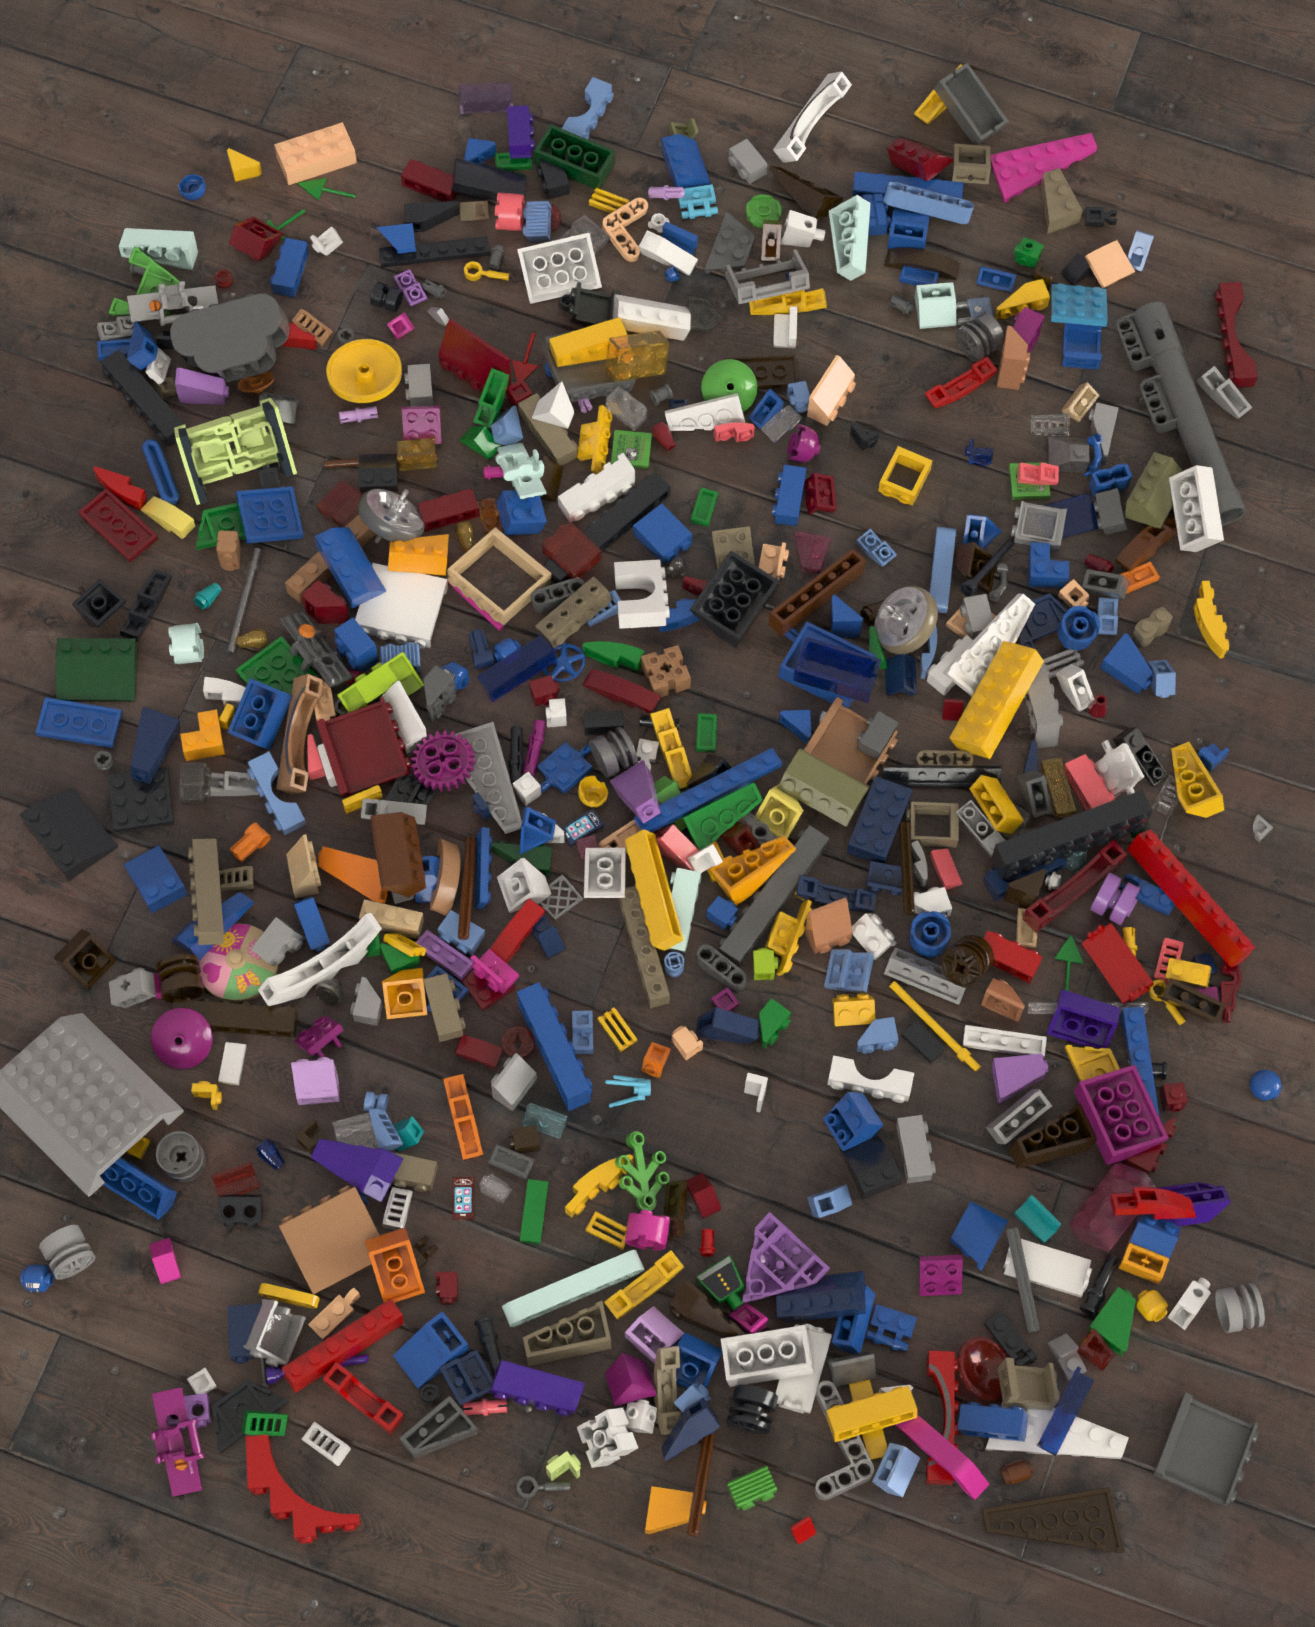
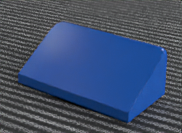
M981 266L976 284L1012 293L1017 275Z

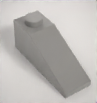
M1096 403L1095 410L1091 409L1088 420L1092 421L1090 427L1092 435L1100 434L1102 436V442L1100 443L1102 453L1101 464H1105L1119 407Z

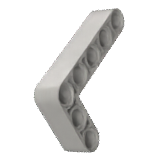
M822 1381L819 1383L816 1398L827 1419L826 1410L835 1405L842 1406L844 1403L832 1382ZM828 1388L832 1395L824 1397L820 1390ZM859 1435L838 1441L848 1466L817 1481L814 1492L818 1499L823 1501L829 1500L871 1479L874 1473V1466ZM855 1446L859 1449L860 1454L852 1456L848 1449ZM860 1466L867 1467L869 1474L862 1476L859 1474L858 1468ZM846 1475L850 1479V1483L843 1485L839 1482L838 1477ZM826 1484L830 1487L831 1491L828 1494H823L820 1492L819 1486Z

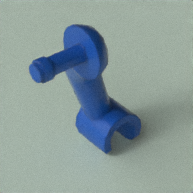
M1094 434L1087 438L1088 444L1093 445L1094 459L1088 467V471L1083 474L1084 477L1092 476L1100 467L1102 460L1100 447L1102 436L1100 434Z

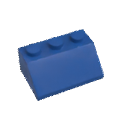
M681 134L661 138V152L674 187H683L684 189L711 185L696 140Z
M250 678L227 733L270 750L292 695Z

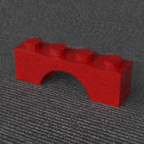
M336 1362L324 1376L323 1381L325 1385L391 1436L405 1420L404 1414L371 1392L339 1363Z

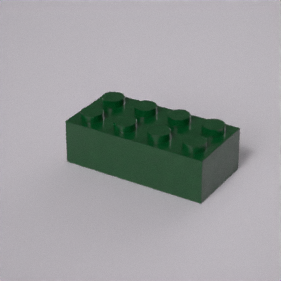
M550 124L534 151V161L539 166V159H544L565 169L567 178L594 189H601L615 165V150Z

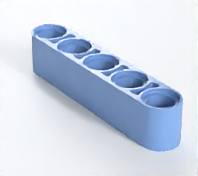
M898 182L888 183L883 199L887 205L960 224L969 223L974 209V204L968 200Z
M937 526L929 593L936 601L938 613L947 614L956 529Z

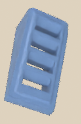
M615 590L609 592L615 605L613 606L609 602L607 605L608 610L602 608L600 615L596 613L595 618L587 621L589 627L618 613V601H621Z
M370 1109L369 1114L378 1148L394 1150L402 1146V1141L386 1111Z

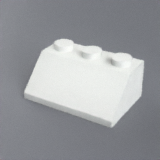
M397 681L382 697L386 702H390L393 713H391L392 720L397 721L400 730L397 731L398 738L403 739L406 748L404 750L406 754H409L413 750H417L416 744L423 745L422 738L427 740L426 728L400 681Z

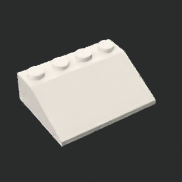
M590 233L518 249L530 304L570 294L572 287L575 288L577 282H581V288L587 290L602 288Z

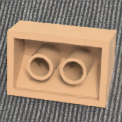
M836 355L809 397L807 416L826 426L830 420L834 421L838 413L837 409L839 406L843 407L847 399L846 395L848 392L851 393L856 385L854 382L855 374L840 356Z

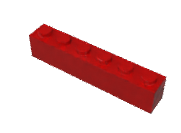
M389 1299L282 1367L284 1378L294 1393H297L328 1373L336 1362L342 1364L404 1324L402 1313L393 1300Z

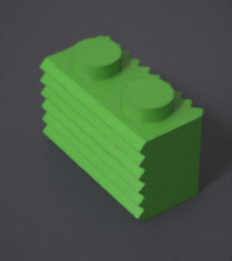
M767 1465L729 1481L726 1485L736 1509L742 1508L743 1511L754 1507V1502L760 1499L766 1502L774 1498V1494L777 1492V1487Z

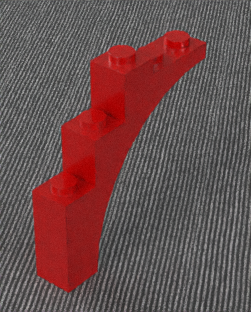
M268 1434L246 1436L248 1490L253 1492V1495H265L267 1491H270L271 1514L276 1519H289V1515H293L295 1541H299V1544L313 1543V1540L318 1539L317 1530H321V1533H333L334 1529L343 1528V1531H355L356 1527H361L359 1514H339L325 1511L309 1504L295 1494L284 1482L276 1468Z

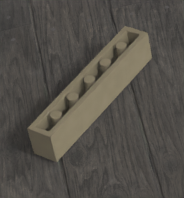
M192 839V847H188V859H192V862L189 863V874L193 875V878H190V889L195 892L191 893V904L196 906V909H192L193 921H197V924L193 925L194 937H198V945L223 944L224 929L217 839Z

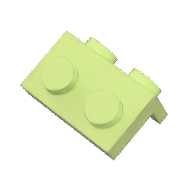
M566 1451L560 1457L555 1455L547 1462L546 1473L551 1481L568 1469L571 1470L576 1479L580 1477L581 1463L574 1454L570 1456Z

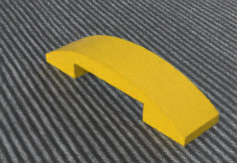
M671 1250L656 1261L653 1267L623 1290L620 1289L604 1303L616 1319H619L661 1289L684 1266Z

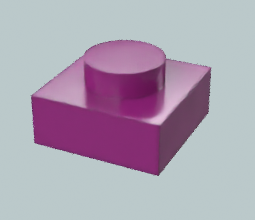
M728 987L711 998L714 1006L723 1010L732 1011L739 1006L738 1000Z

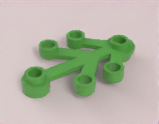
M634 1131L627 1135L626 1144L631 1149H634L636 1168L630 1164V1160L626 1155L616 1158V1166L630 1175L621 1177L619 1179V1186L622 1189H626L636 1198V1205L640 1210L652 1211L657 1203L655 1196L662 1185L669 1182V1175L666 1172L656 1174L655 1182L650 1189L648 1181L658 1165L665 1162L666 1155L662 1151L655 1152L649 1165L645 1168L642 1150L645 1139L642 1133ZM657 1155L660 1156V1158H661L660 1161H658ZM621 1158H622V1159L624 1160V1162H625L624 1165L621 1164V1161H620ZM661 1175L664 1177V1182L660 1179ZM632 1178L639 1183L640 1190L633 1185ZM624 1179L628 1182L627 1186L624 1184Z

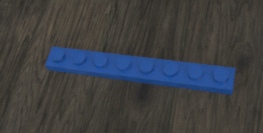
M770 748L660 804V814L643 823L636 816L634 817V822L640 831L644 829L654 832L782 767V762L774 749Z

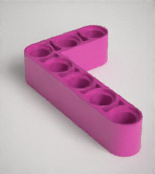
M918 1414L915 1419L895 1424L902 1433L950 1473L963 1491L973 1500H976L989 1486L988 1481L975 1464Z

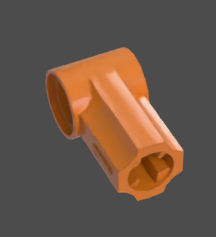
M253 823L246 829L244 836L230 848V852L237 860L243 862L257 848H263L270 841L271 836L258 823Z

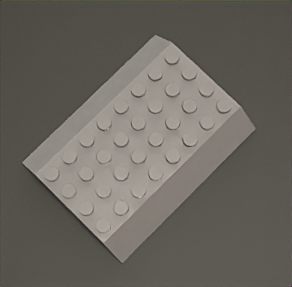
M83 1013L58 1018L0 1069V1109L88 1197L105 1183L100 1175L158 1122L163 1120L169 1125L184 1112L172 1098Z

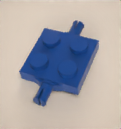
M565 742L537 766V770L546 779L540 785L541 792L544 793L552 786L566 794L589 774L593 767L584 757L591 752L590 746L586 744L580 751H577Z

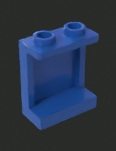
M1064 324L1062 367L1099 370L1102 357L1100 353L1102 326Z

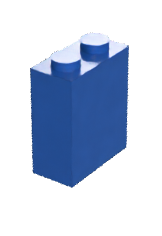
M663 504L633 525V535L660 560L662 565L668 561H673L678 553L682 550H687L692 544V533Z

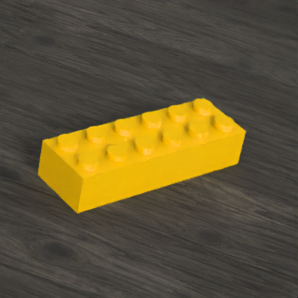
M1003 640L949 737L958 750L968 751L971 754L987 759L992 757L1044 662L1036 649Z

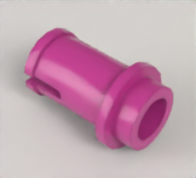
M487 465V467L483 468L484 478H488V480L503 477L504 472L501 466L490 467V465Z

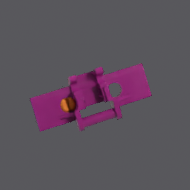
M182 1387L152 1393L159 1429L152 1431L150 1438L155 1440L157 1455L155 1456L156 1464L162 1461L166 1463L172 1497L203 1490L197 1459L204 1458L205 1455L204 1452H201L196 1423H198L197 1418H188ZM175 1414L178 1416L179 1423L176 1426H170L167 1423L169 1415ZM184 1426L188 1427L193 1452L191 1454L186 1453L181 1429Z

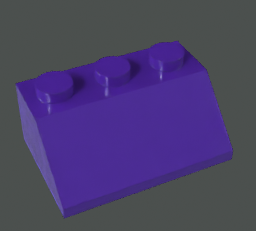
M1061 989L1046 1034L1095 1049L1107 1048L1118 1024L1120 1008Z

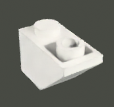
M933 887L921 894L919 892L914 893L915 913L936 911L945 917L951 915L952 906L945 887Z

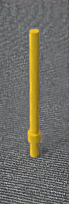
M894 981L889 986L957 1053V1057L962 1062L965 1061L975 1072L981 1068L970 1056L971 1053L966 1048H962L900 985Z

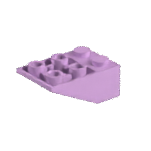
M327 1057L318 1058L317 1061L299 1059L291 1063L298 1105L340 1102L339 1078L333 1059Z

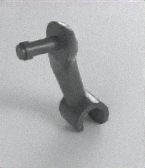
M1005 563L997 565V573H1001L1000 584L989 593L990 600L994 602L1001 598L1008 586V565Z

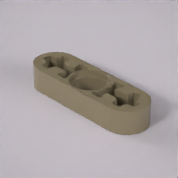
M923 750L916 757V765H943L939 762V758L943 756L950 760V763L947 765H953L954 757H956L955 765L972 766L973 756L968 751ZM923 757H926L928 760L927 764L923 763ZM963 757L967 761L966 764H963V762L961 761Z

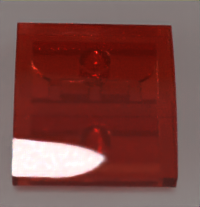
M340 481L316 505V508L319 512L331 517L334 523L345 527L359 514L358 503L363 494L347 483Z

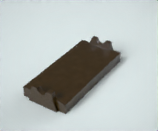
M795 355L725 358V360L733 359L746 364L756 377L757 390L787 388L788 384L799 381L798 360L795 359ZM727 384V389L733 390V384Z

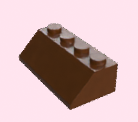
M403 812L370 816L381 888L408 898L426 889L415 817Z

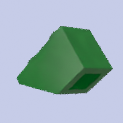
M772 998L760 1011L758 1018L760 1020L761 1044L764 1049L769 1044L772 1046L779 1037L777 1034L781 1029L786 1030L791 1023V1012Z

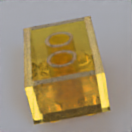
M660 331L609 338L605 371L615 382L663 375L666 372L669 341Z

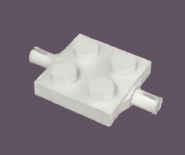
M1109 740L1104 741V743L1102 742L1101 745L1106 754L1095 763L1098 774L1103 777L1106 789L1114 795V798L1123 792H1126L1127 795L1135 793L1133 787L1144 778V775L1128 744L1123 743L1116 749H1113Z

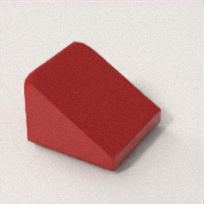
M810 1516L791 1526L790 1533L798 1544L816 1534Z

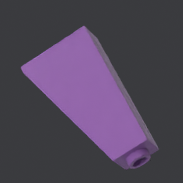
M644 760L610 780L617 795L643 823L660 814L653 776Z

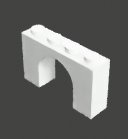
M660 560L614 562L616 589L640 588L652 593L649 597L640 600L618 601L619 629L666 626V618H669L670 615L669 606H665L668 605V594L664 593L667 592L666 580H662L665 579V568L661 567Z

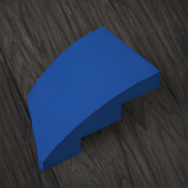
M971 1201L950 1241L966 1257L971 1256L978 1263L977 1268L982 1271L1008 1221Z

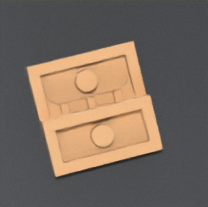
M1118 240L1085 256L1102 288L1112 285L1135 272Z

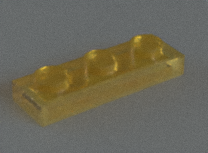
M1061 757L1042 761L1041 767L1047 780V787L1056 817L1075 814L1076 808Z

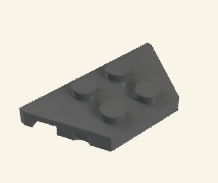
M727 212L704 269L706 274L712 270L725 272L726 265H730L733 270L745 268L756 236Z

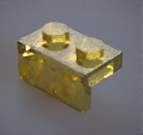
M435 438L397 441L399 469L403 471L437 467Z

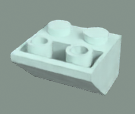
M953 282L916 285L914 298L919 329L956 326V297Z

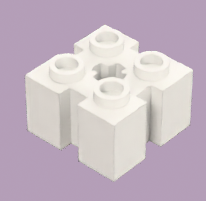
M623 1408L605 1410L595 1416L596 1420H588L577 1427L582 1443L588 1444L589 1450L586 1451L592 1468L608 1466L619 1460V1456L627 1455L638 1449L633 1433L627 1432L626 1425L629 1422Z

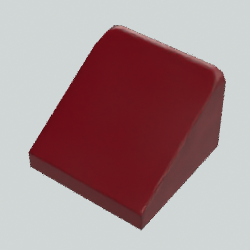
M945 698L942 706V720L959 721L963 712L964 700Z

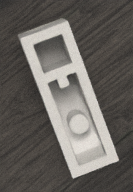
M648 230L639 245L642 255L666 266H674L677 271L688 276L691 275L698 261L697 258L670 241Z

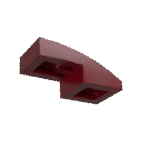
M463 1035L460 1037L454 1054L472 1062L478 1061L491 1068H495L503 1048L471 1036Z

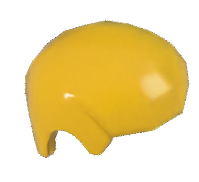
M587 776L580 781L578 795L581 802L585 805L599 807L606 802L608 790L605 782L598 781L596 776Z

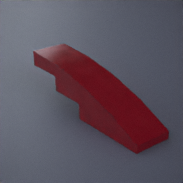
M591 669L583 682L584 687L615 703L620 701L633 709L636 706L649 714L653 712L661 698V695L640 685L595 669Z

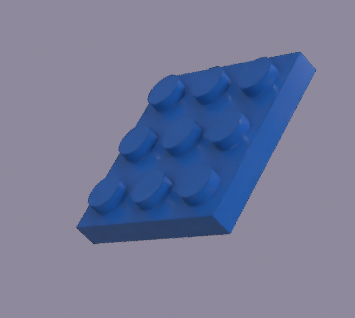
M293 486L236 491L246 544L303 538L304 533Z

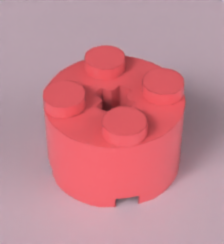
M498 193L497 204L499 205L495 206V216H498L495 225L496 230L522 231L524 195Z

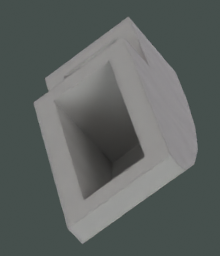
M1215 366L1196 380L1200 387L1220 407L1235 418L1239 419L1252 408L1230 379L1225 380Z

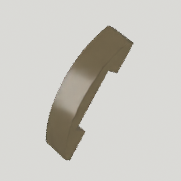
M679 1346L658 1348L655 1359L654 1388L656 1396H654L662 1435L670 1434L682 1415V1411L677 1410V1406L674 1404L677 1400L676 1368H680Z

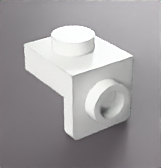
M330 227L318 238L314 235L310 237L315 251L321 252L326 256L343 243L333 227Z

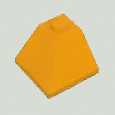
M423 968L401 970L382 981L387 1019L427 1015Z

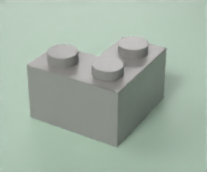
M276 917L251 950L268 964L275 967L276 964L278 965L284 960L286 951L291 953L298 951L303 945L305 937L288 923Z

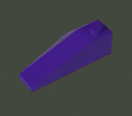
M321 1138L311 1156L312 1159L361 1192L381 1202L404 1159L386 1149L367 1148L363 1145L345 1144V1142Z

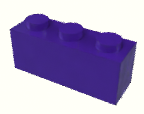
M528 105L507 106L510 159L532 158L531 150H535L534 139H531V137H534V128L530 126V124H533V113H529Z

